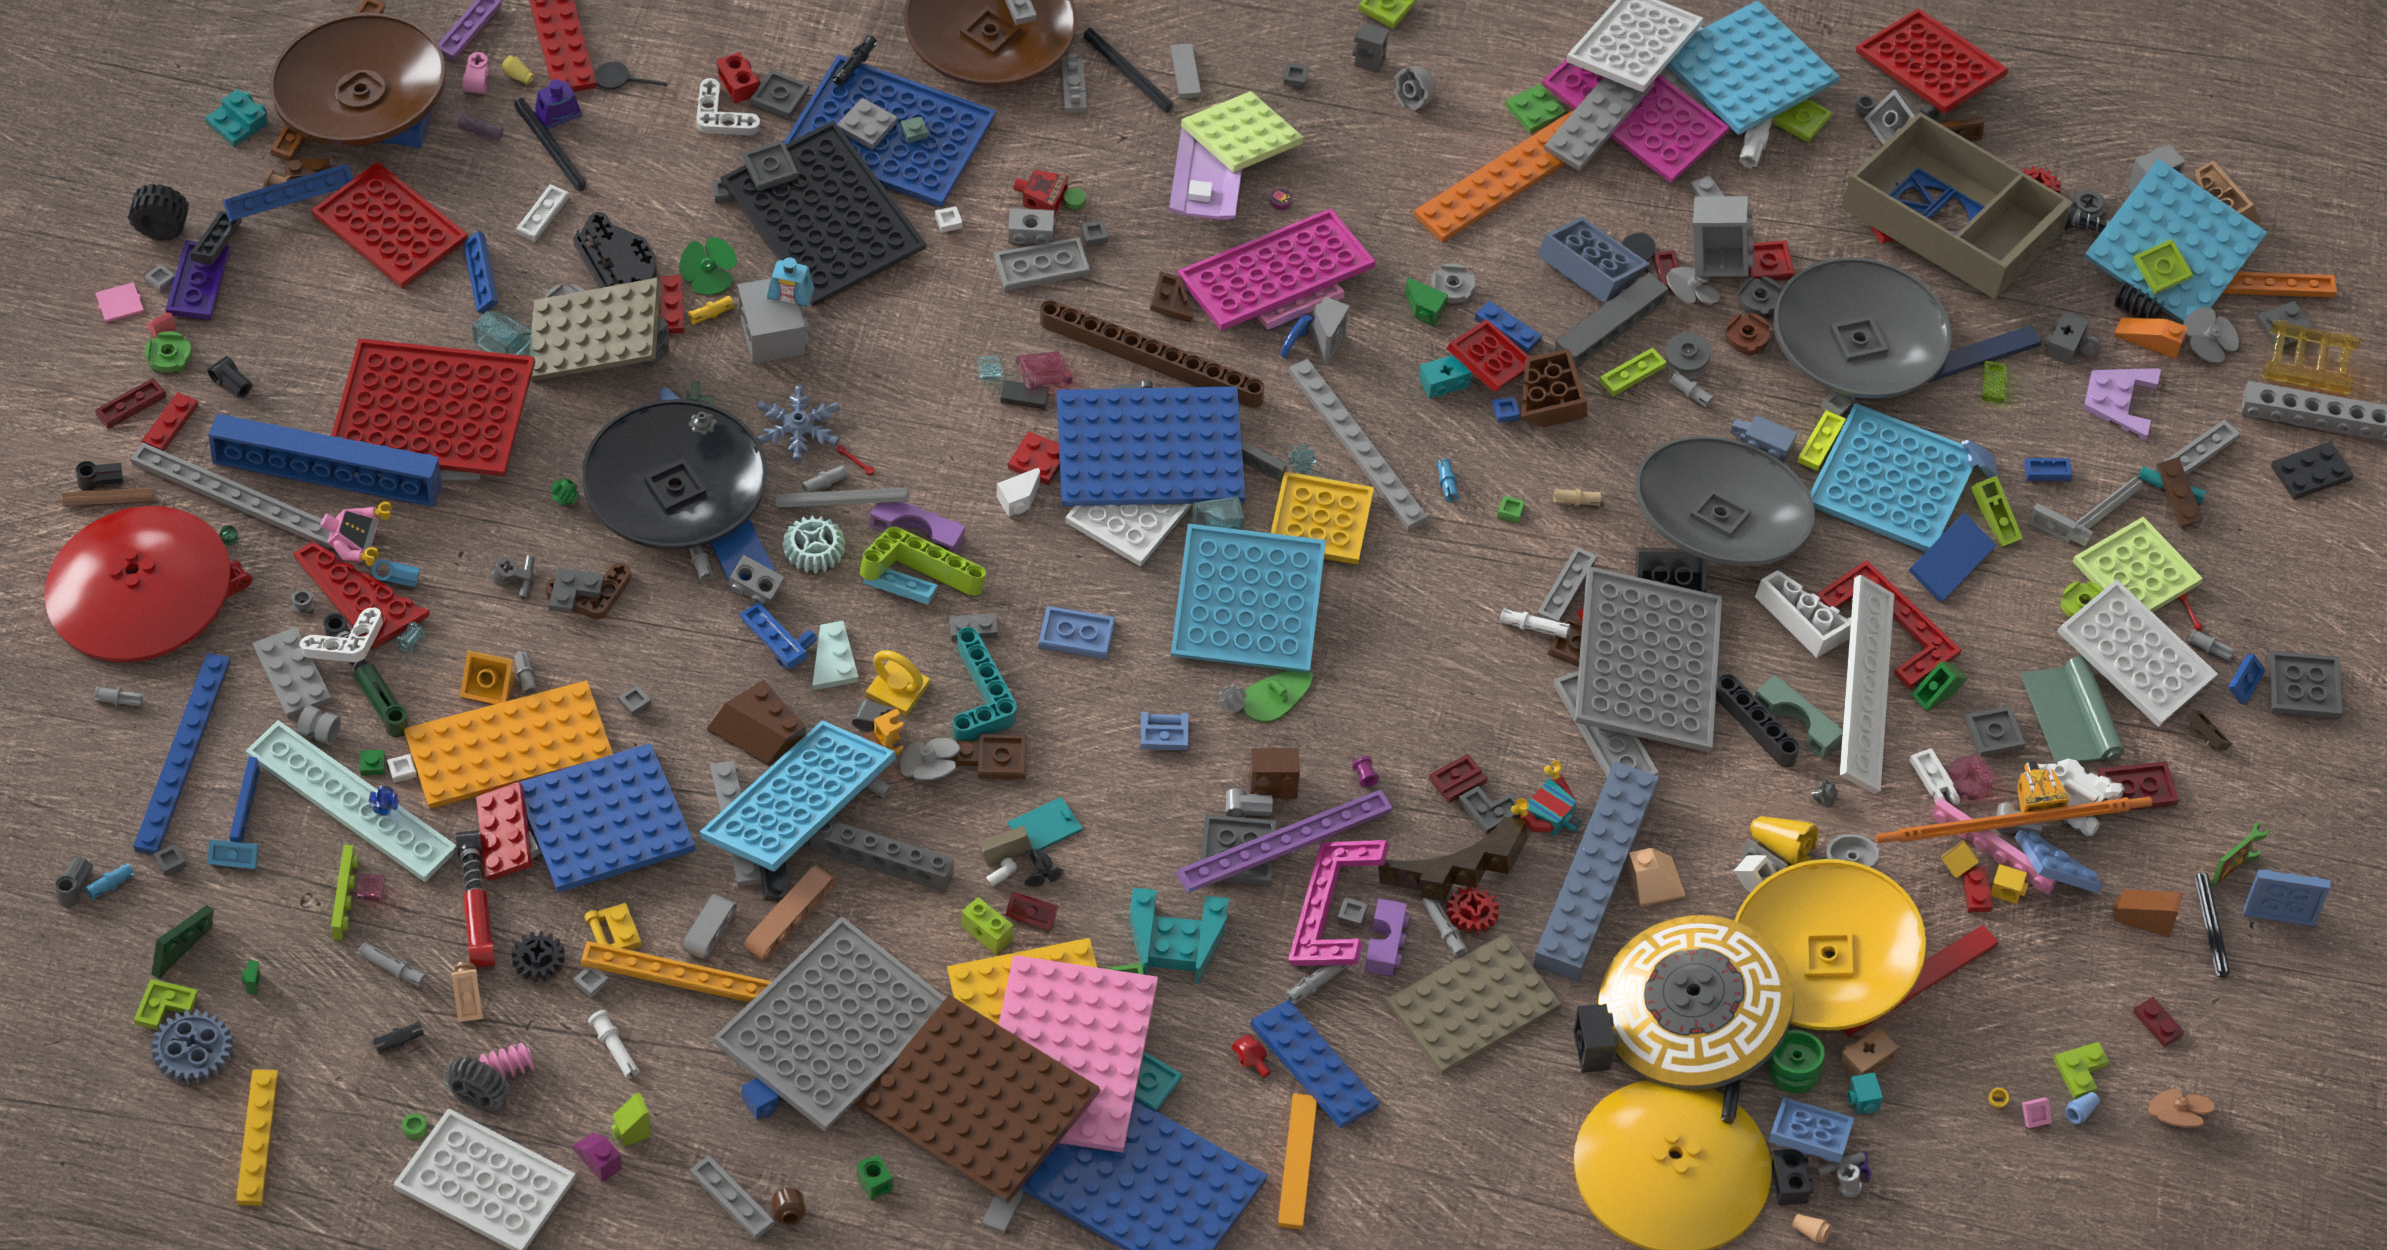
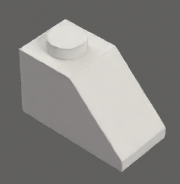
M1039 468L997 483V498L1008 517L1022 514L1030 509L1040 485Z
M1747 855L1735 868L1734 872L1743 887L1751 893L1761 882L1776 873V870L1767 856Z

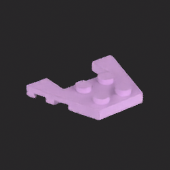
M2161 369L2092 370L2083 410L2107 422L2111 420L2121 425L2122 430L2126 432L2132 431L2139 435L2138 438L2146 441L2151 420L2128 415L2134 385L2156 390Z

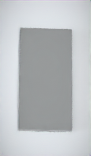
M1080 237L994 253V261L1004 291L1090 276L1091 273Z

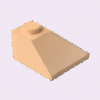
M1653 848L1629 852L1626 870L1639 907L1684 899L1686 897L1672 856Z

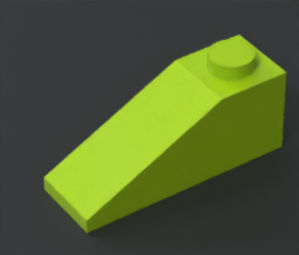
M1994 476L1972 486L1971 489L1979 509L2000 546L2003 547L2023 539L1998 477Z

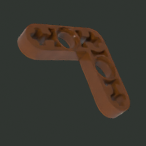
M622 562L613 564L604 576L602 591L610 587L615 592L609 595L601 592L600 598L581 596L583 600L574 604L573 611L595 620L604 618L630 582V567ZM555 578L549 580L546 584V594L549 600ZM600 600H602L601 608H597L600 604Z

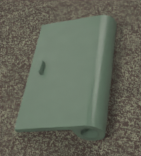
M2083 656L2070 659L2064 668L2021 673L2025 688L2056 765L2059 761L2065 759L2084 763L2103 760L2115 761L2122 756L2125 749L2091 665Z

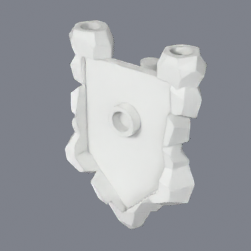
M2065 759L2059 761L2057 765L2055 763L2038 764L2040 770L2052 769L2055 771L2069 796L2067 806L2101 802L2105 798L2108 800L2120 799L2125 790L2121 783H2114L2108 777H2098L2093 773L2086 774L2085 769L2076 760ZM2093 816L2064 820L2075 829H2080L2085 836H2094L2100 825Z

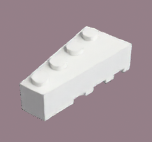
M1779 570L1761 579L1755 598L1816 658L1850 639V617L1848 619L1844 618L1839 614L1840 611L1833 606L1829 608L1820 602V597L1814 593H1806L1802 590L1800 584Z

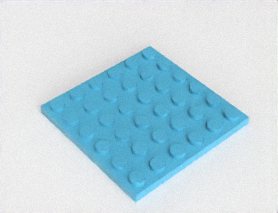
M1758 0L1695 32L1667 64V67L1738 135L1837 84L1840 77Z
M2157 159L2085 253L2084 258L2119 282L2127 281L2126 286L2128 288L2133 284L2134 292L2142 289V297L2146 293H2150L2149 301L2154 297H2157V305L2164 301L2165 304L2162 311L2181 324H2184L2187 316L2196 309L2211 308L2266 236L2267 231L2160 159ZM2173 239L2194 276L2188 281L2153 295L2133 261V257Z
M1855 403L1810 495L1814 509L1926 552L1943 534L1975 466L1970 467L1968 452L1961 443Z
M1188 524L1171 657L1310 673L1326 540Z

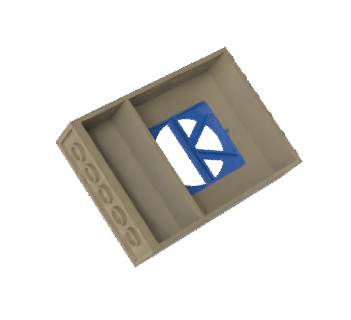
M1919 112L1914 118H1909L1902 129L1899 128L1891 139H1887L1879 150L1876 149L1870 159L1864 160L1857 171H1852L1847 178L1848 186L1842 195L1844 200L1841 208L1993 299H1996L2063 233L2073 202ZM1915 187L1927 204L1900 200L1899 197L1904 191ZM1925 187L1936 188L1945 192L1934 201ZM1953 197L1963 204L1969 216V222L1959 232L1954 234L1930 220Z

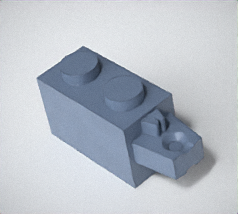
M1758 415L1755 416L1752 423L1735 419L1730 433L1738 437L1743 443L1759 448L1785 463L1791 453L1797 436V432Z

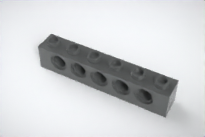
M829 820L810 838V851L938 891L946 892L954 874V858L833 820Z

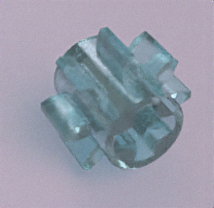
M1301 444V446L1293 445V450L1287 453L1288 465L1294 466L1295 472L1310 471V466L1316 463L1315 451L1308 450V444Z

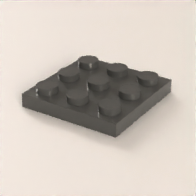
M2280 651L2269 652L2271 713L2341 719L2343 713L2339 656Z
M1205 814L1201 860L1276 831V821ZM1273 860L1221 881L1271 886Z

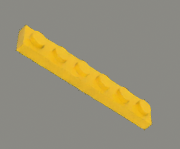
M252 1070L236 1198L237 1205L263 1206L278 1082L277 1070Z

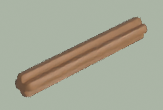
M153 488L63 492L61 501L64 506L154 501Z

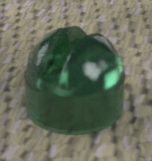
M225 525L220 529L219 537L224 545H233L238 541V532L232 525Z

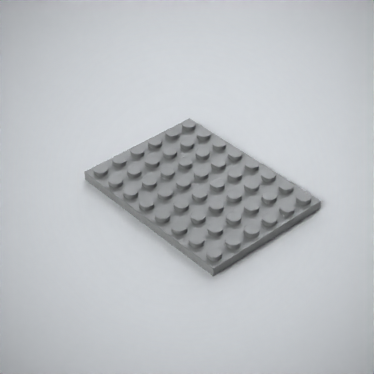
M1589 566L1586 574L1574 723L1710 753L1713 747L1722 596Z
M841 916L713 1037V1043L825 1132L879 1079L946 997Z

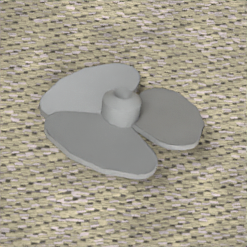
M1673 268L1666 276L1669 287L1675 295L1687 304L1695 303V296L1703 303L1709 305L1716 304L1720 299L1719 292L1709 285H1702L1709 281V276H1695L1694 268Z
M2209 307L2196 309L2187 316L2183 324L2188 327L2186 336L2192 337L2189 342L2190 347L2202 359L2212 363H2222L2225 359V354L2219 344L2229 352H2234L2238 349L2239 337L2234 326L2225 317L2216 318L2213 309Z
M949 738L933 739L926 746L921 742H914L902 754L899 763L901 774L906 778L914 777L919 781L945 777L955 771L957 766L954 761L943 760V758L957 755L960 751V746L956 741Z

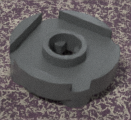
M1754 277L1748 278L1739 288L1738 305L1746 312L1757 314L1765 319L1774 313L1777 299L1781 293V287L1777 282L1768 277L1754 280ZM1763 294L1764 298L1760 299L1756 295L1760 296Z

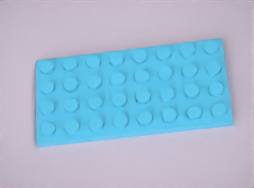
M822 720L700 831L701 839L775 871L896 759L895 751Z

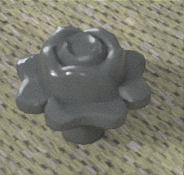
M699 412L698 415L691 416L692 420L689 422V427L692 428L693 433L706 435L714 431L717 421L713 419L712 414Z
M1823 779L1819 790L1813 791L1812 795L1814 800L1820 799L1823 805L1829 808L1837 800L1838 791L1834 784L1828 782L1827 779Z

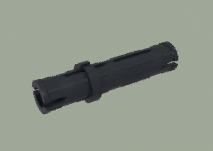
M867 35L863 42L852 50V55L832 77L834 84L843 87L862 62H866L869 58V53L878 44L876 38Z

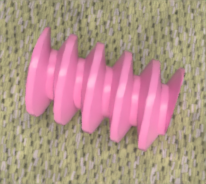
M518 1043L517 1051L512 1045L509 1046L508 1054L503 1048L499 1049L498 1056L494 1051H490L489 1059L484 1054H480V1062L493 1066V1069L500 1071V1075L505 1078L508 1071L512 1077H515L516 1069L525 1074L526 1066L532 1072L535 1071L531 1052L528 1046L526 1048L523 1043Z

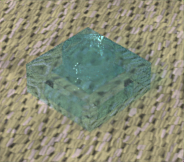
M1000 355L977 357L979 380L1002 379Z

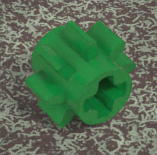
M563 478L560 482L555 480L550 488L553 493L552 499L563 506H567L570 502L575 504L580 496L577 491L578 485L567 478Z

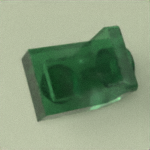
M691 381V390H686V400L714 405L715 397L713 395H701L700 381Z

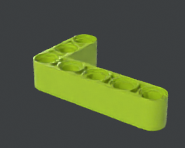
M898 527L886 529L863 553L860 575L867 580H877L895 561H898L968 595H980L983 591L986 570L983 567Z

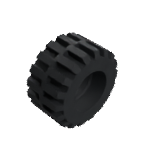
M161 184L143 185L134 193L128 220H130V225L134 226L133 229L140 232L143 236H148L151 239L171 240L173 237L177 238L183 232L189 211V203L186 201L185 196L180 195L179 191L173 190L169 186L166 187Z

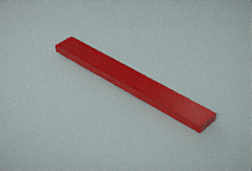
M1982 925L1926 959L1920 976L1912 990L1891 1011L1992 950L1998 945L1999 941ZM1878 1019L1857 1027L1842 1030L1848 1037H1851Z

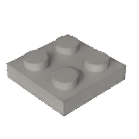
M861 98L837 125L844 135L873 150L898 123V117Z

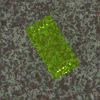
M1984 362L1981 400L2004 403L2006 363Z

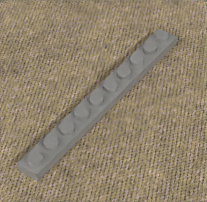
M1306 359L1290 366L1288 370L1290 376L1407 531L1426 523L1428 516L1312 363Z
M142 443L130 458L131 464L311 542H315L330 550L332 548L328 544L331 531L321 527L322 519L145 443Z

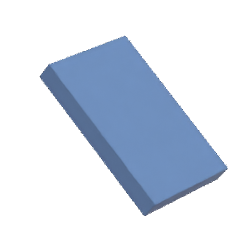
M1047 606L1038 648L1107 659L1116 617Z

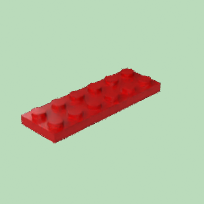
M529 0L550 81L558 79L561 82L566 81L573 92L597 88L574 0Z

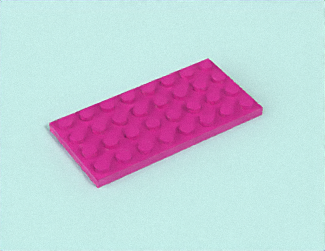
M1566 59L1542 80V86L1575 110L1603 79V76L1568 63ZM1659 74L1654 79L1655 83L1652 89L1612 133L1610 138L1672 184L1729 132V126Z
M1330 208L1177 271V275L1182 277L1184 286L1222 331L1375 268V260Z

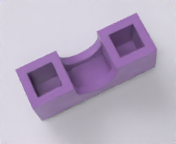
M1378 899L1373 931L1383 933L1388 938L1384 940L1370 939L1364 972L1393 977L1394 969L1400 968L1402 954H1398V949L1404 948L1406 934L1402 933L1403 927L1408 928L1410 914L1406 913L1407 904Z

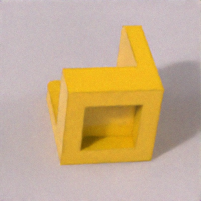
M1965 840L1941 856L1942 861L1955 878L1979 862L1977 856Z

